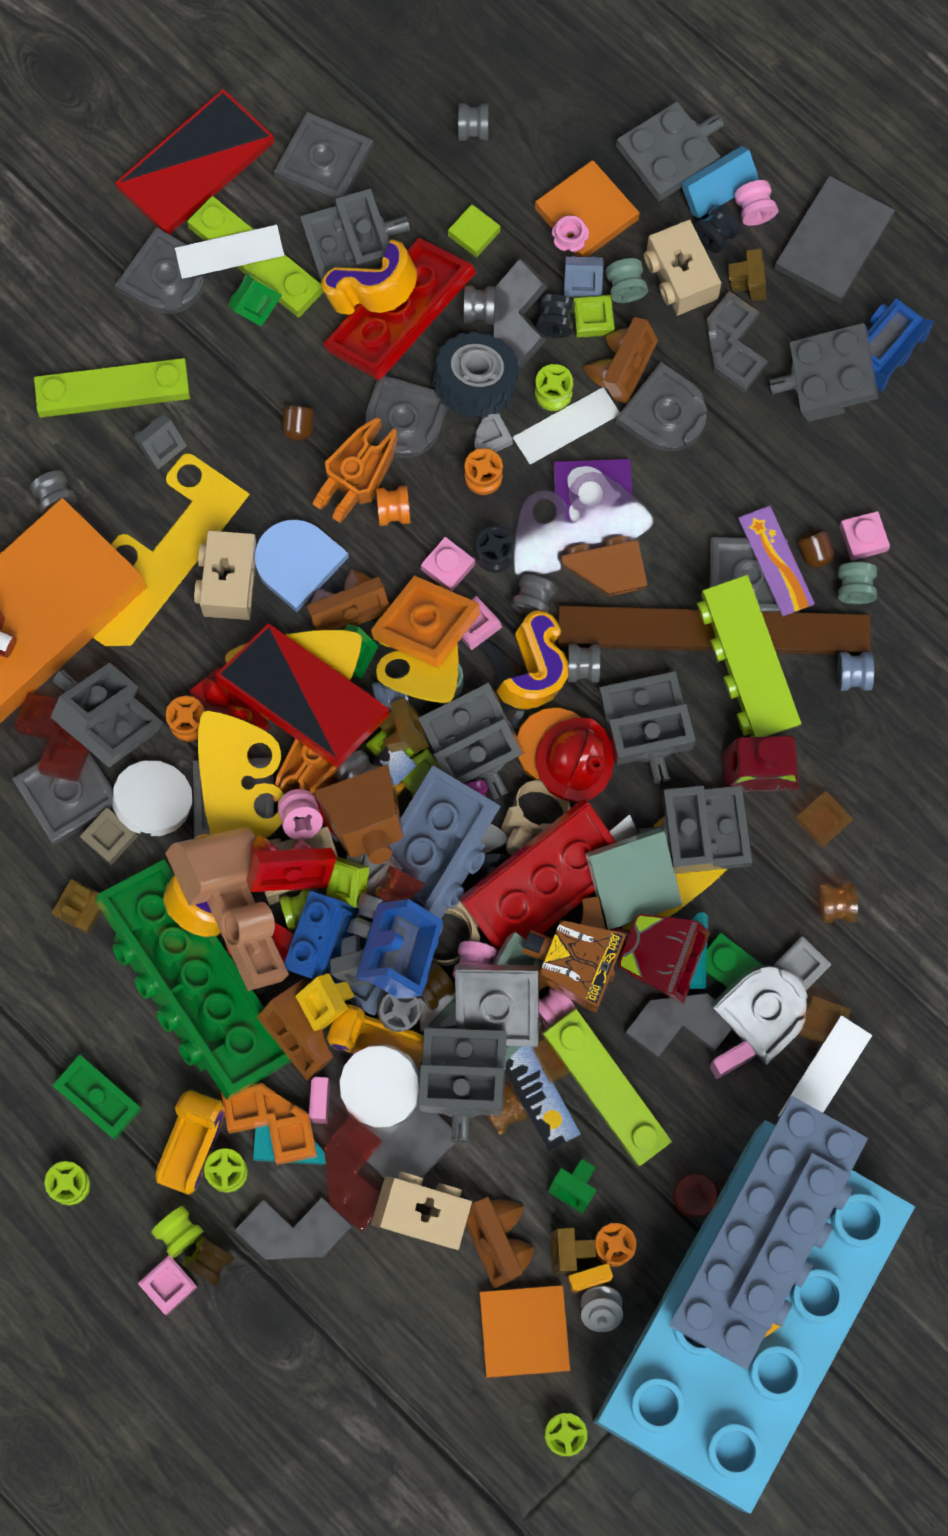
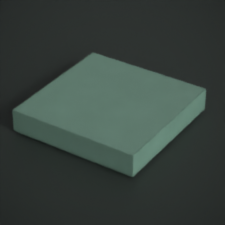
M661 828L585 853L596 897L598 896L606 929L612 930L632 923L638 914L655 915L682 905L665 833Z

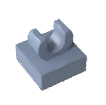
M565 257L564 296H602L603 257Z

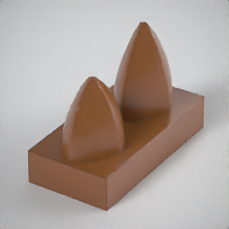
M637 317L633 318L629 327L618 329L606 335L605 339L608 346L616 353L614 359L597 360L583 366L587 376L597 385L608 389L614 401L627 404L658 342L648 320Z
M350 569L346 577L344 591L334 594L324 589H317L310 604L306 607L314 631L345 629L347 624L357 626L380 617L389 608V603L379 577L372 579L360 571Z
M486 1197L471 1204L465 1226L490 1282L495 1289L523 1274L522 1272L532 1260L535 1246L522 1240L507 1239L505 1235L519 1221L524 1205L510 1200L490 1201L489 1197Z

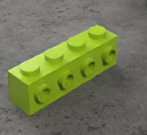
M745 575L703 590L701 593L703 601L697 602L698 610L704 625L709 623L712 625L716 638L710 640L716 660L718 662L724 660L729 675L723 678L730 698L737 697L742 712L737 714V719L743 735L769 737L801 725L749 576Z

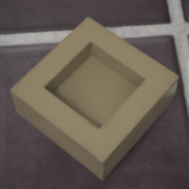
M106 808L80 836L89 847L110 865L138 837L137 833L121 823L117 815L109 808Z

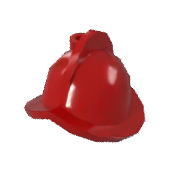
M576 717L559 722L546 732L538 745L535 762L540 781L549 793L573 803H578L582 799H593L602 792L612 776L614 765L612 743L604 728L593 719Z

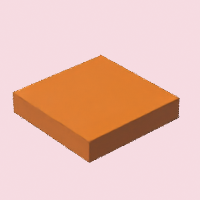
M593 160L535 202V210L552 229L565 216H576L584 222L589 230V238L585 240V246L581 250L573 252L577 257H589L638 221L640 212ZM573 233L567 234V237L572 238L574 236Z
M414 576L371 629L373 639L439 668L480 615V606L475 601Z
M563 1285L480 1292L486 1378L570 1371Z

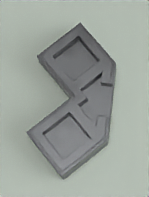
M519 259L495 287L494 338H499L504 341L507 347L510 346L514 351V357L518 359V366L523 368L547 340L524 314L547 289L548 285L526 261Z
M729 291L708 316L706 328L714 373L745 394L765 369L768 361L740 342L741 338L757 320L759 311Z
M708 994L687 996L684 1004L672 998L650 1000L625 1034L658 1059L681 1028L713 1052H715L732 1028L710 1006L715 999Z
M323 1198L310 1209L294 1228L263 1200L236 1228L235 1232L265 1260L324 1258L352 1226Z

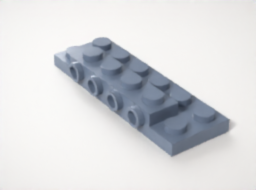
M432 765L401 817L404 837L401 841L390 844L392 855L402 867V870L374 895L369 893L367 895L386 902L410 899L441 919L447 908L452 909L459 904L458 898L464 894V889L461 885L469 873L474 874L481 868L485 859V854L482 850L486 844L480 840L501 806ZM397 924L395 932L404 937L406 929ZM361 938L360 945L366 944L367 939ZM400 949L388 953L385 967L394 970ZM367 983L351 988L355 996L349 1001L367 1013L375 1015L378 1011V1004L388 992L372 983Z
M791 1096L668 1326L747 1370L773 1323L781 1327L793 1305L786 1298L793 1284L801 1288L813 1267V1264L806 1261L813 1246L815 1245L821 1249L827 1241L833 1225L826 1221L833 1208L842 1210L849 1199L853 1187L846 1183L868 1138Z

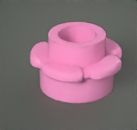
M565 216L552 229V236L555 237L554 244L562 251L570 250L571 252H577L585 246V240L589 238V230L580 218ZM573 233L574 236L572 238L567 237V234Z

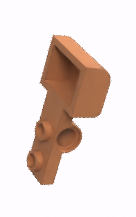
M242 827L172 844L165 854L189 906L204 902L208 903L247 990L250 991L282 982L288 976V971L271 937L275 929L272 911L264 902L255 903L246 881L251 867L250 850L253 841L256 839L254 833L249 828Z

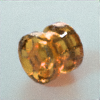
M830 883L821 884L819 898L822 923L830 924L835 919H844L847 923H856L858 899L855 883H845L842 887H833Z
M505 1084L503 1116L485 1115L499 1136L507 1132L508 1125L513 1122L521 1123L528 1118L520 1102L507 1084Z

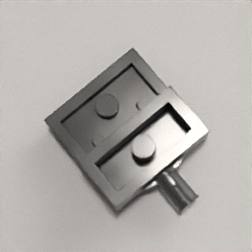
M675 102L619 137L616 147L655 198L661 201L682 188L681 182L720 159V155L709 143L707 136L723 128L724 124L717 113L702 123L697 124L688 116L681 105Z
M371 189L336 198V206L300 216L301 225L320 282L324 275L334 267L381 269L382 259L389 244V236L410 231L406 216L384 222L379 214Z
M864 323L790 342L793 359L791 374L770 379L773 395L792 389L796 390L801 413L808 422L845 413L844 407L879 399L868 330Z
M108 663L80 683L68 675L65 670L59 671L52 681L65 693L59 696L51 718L108 767H111L158 733L163 721L134 698L138 686L111 663Z
M676 671L599 687V695L616 766L636 761L649 762L654 784H659L661 778L662 783L669 781L670 777L664 758L673 753L692 750L696 742L687 704L683 702Z
M490 683L418 718L443 772L463 784L471 780L484 779L493 796V800L509 793L498 771L507 762L525 754Z
M704 786L666 789L662 795L664 810L662 826L639 828V834L661 828L664 831L675 874L749 867L752 865L742 786L705 790Z
M424 1028L418 1107L421 1113H443L453 1117L452 1142L459 1143L460 1126L461 1142H469V1118L479 1115L503 1116L507 1031Z

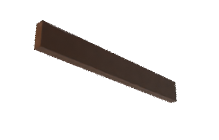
M559 606L558 624L561 632L558 637V647H568V643H576L579 647L588 648L591 644H600V648L713 651L710 640L716 637L711 623L704 625L699 610ZM762 612L776 653L838 655L839 652H848L851 656H859L862 652H870V615L791 613L782 616L781 612Z

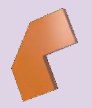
M262 1083L251 1085L228 1100L222 1094L229 1134L269 1125L276 1165L317 1157L309 1114L276 1094L272 1089Z

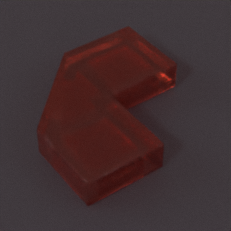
M28 692L15 728L18 733L49 739L37 769L41 775L78 782L89 750L51 718L58 701L57 698Z
M350 1114L324 1146L330 1206L363 1232L374 1217L381 1191L357 1172L382 1143V1139Z

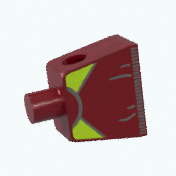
M795 737L737 738L722 753L724 787L742 786L743 792L799 791Z
M638 914L635 917L631 931L619 927L612 929L611 931L626 934L620 950L622 955L618 967L638 981L684 1004L690 989L691 980L710 932L694 920Z

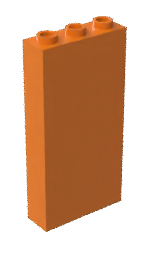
M63 498L0 554V611L5 617L1 630L17 638L11 655L8 658L0 656V723L147 588L143 576Z

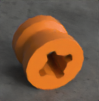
M482 448L471 452L466 458L464 465L466 485L472 492L479 495H488L495 492L500 487L503 478L502 459L491 449ZM487 474H490V475H491V476L484 477V478L482 479L483 475H487Z
M399 486L395 491L376 488L379 525L387 526L391 521L410 524L407 486Z
M177 697L167 707L165 714L167 724L173 735L181 741L190 742L198 739L200 718L205 709L201 702L194 697Z
M610 1223L604 1226L595 1238L597 1259L603 1264L609 1263L610 1267H619L626 1264L633 1257L636 1250L634 1233L627 1226L620 1223Z

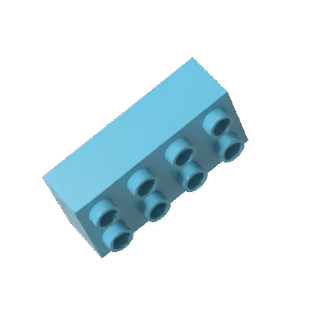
M766 1120L754 1131L593 1423L736 1509L749 1514L753 1511L915 1208L912 1204L852 1170L850 1172L851 1176L846 1183L853 1187L852 1193L843 1209L839 1210L834 1207L826 1221L833 1225V1228L821 1249L815 1245L813 1246L806 1260L813 1264L806 1281L801 1288L793 1284L786 1298L793 1305L783 1322V1326L763 1339L747 1370L669 1327L668 1325L775 1125Z

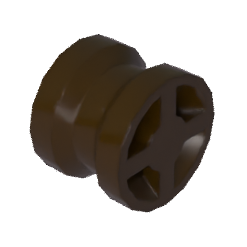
M432 960L427 983L423 989L422 996H419V998L431 1011H434L439 1007V1001L442 998L453 996L456 993V986L435 960Z
M200 1236L196 1241L197 1249L192 1256L185 1258L182 1265L217 1286L221 1280V1270L224 1266L230 1265L234 1257Z

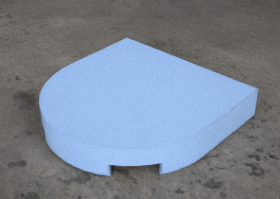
M287 520L273 525L261 536L255 551V564L262 582L296 612L349 558L348 552L315 525L302 520Z

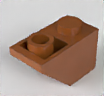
M628 536L605 540L606 547L590 549V544L567 548L568 555L561 556L560 562L563 569L606 597L644 590L648 586L638 540L628 541Z

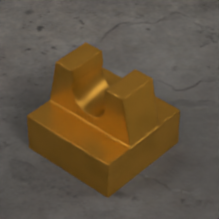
M762 249L746 250L747 261L728 264L732 291H750L752 301L766 300L765 264Z
M405 698L391 703L392 712L389 713V716L380 727L386 733L394 730L395 732L393 735L383 739L385 746L392 753L411 748L416 753L429 747L426 734L418 719L421 715Z
M71 879L51 914L89 935L101 914V910L95 903V898L99 893Z
M574 1228L556 1229L551 1232L553 1274L577 1271L576 1260H587L596 1257L595 1240L575 1241Z

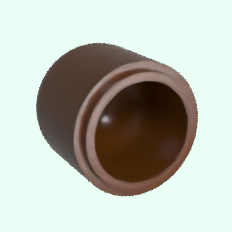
M286 405L283 410L282 431L284 435L294 441H302L309 438L313 431L314 409L312 407Z
M821 529L810 532L800 537L797 541L803 559L809 567L821 568L832 561L834 550L826 530Z

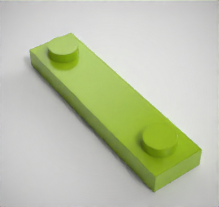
M213 196L187 221L189 229L204 241L254 230ZM285 254L276 258L236 266L245 275L250 274L275 288L282 294L278 302L298 318L324 292L317 280Z
M185 358L34 377L37 412L40 418L190 399Z
M572 1009L541 1032L637 1166L640 1167L672 1142L577 1009Z

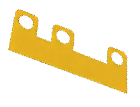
M192 454L182 455L166 476L168 485L190 499L192 503L152 552L127 534L119 535L111 544L115 549L122 545H130L135 548L138 558L133 567L143 576L147 588L93 637L104 646H131L198 561L199 547L201 543H207L208 531L221 532L250 495ZM193 464L201 470L202 477L196 486L184 487L178 482L177 473L182 466Z

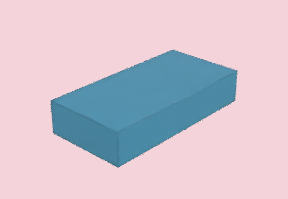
M741 146L681 182V186L692 215L701 218L708 214L709 210L715 205H722L734 198V193L738 188L749 182L759 180L750 150Z

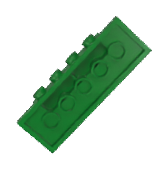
M162 860L97 894L95 903L116 933L113 939L116 943L113 945L116 959L123 966L130 964L137 977L134 981L138 992L145 999L150 997L159 1008L156 1014L160 1025L166 1032L173 1030L181 1041L179 1052L183 1060L189 1066L196 1064L201 1072L207 1069L226 1100L292 1061L257 1018L263 1011L264 1006L253 990H247L237 966L216 936L203 937L192 934L169 916L163 898L165 887L174 876V873L166 861Z

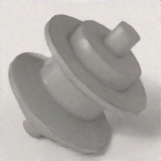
M600 1285L588 1289L582 1295L581 1319L586 1327L596 1332H608L620 1325L623 1319L622 1297L617 1290L609 1286Z

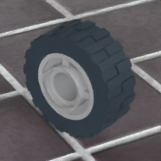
M471 332L470 334L461 333L453 339H448L445 345L440 347L438 356H436L433 373V387H435L436 396L440 397L443 405L450 407L457 414L467 415L466 417L474 418V416H481L483 418L493 413L494 415L499 413L503 407L506 408L510 404L516 389L519 362L517 357L513 355L514 351L510 346L507 347L501 339L493 338L492 335L486 333L485 335L478 334V332Z

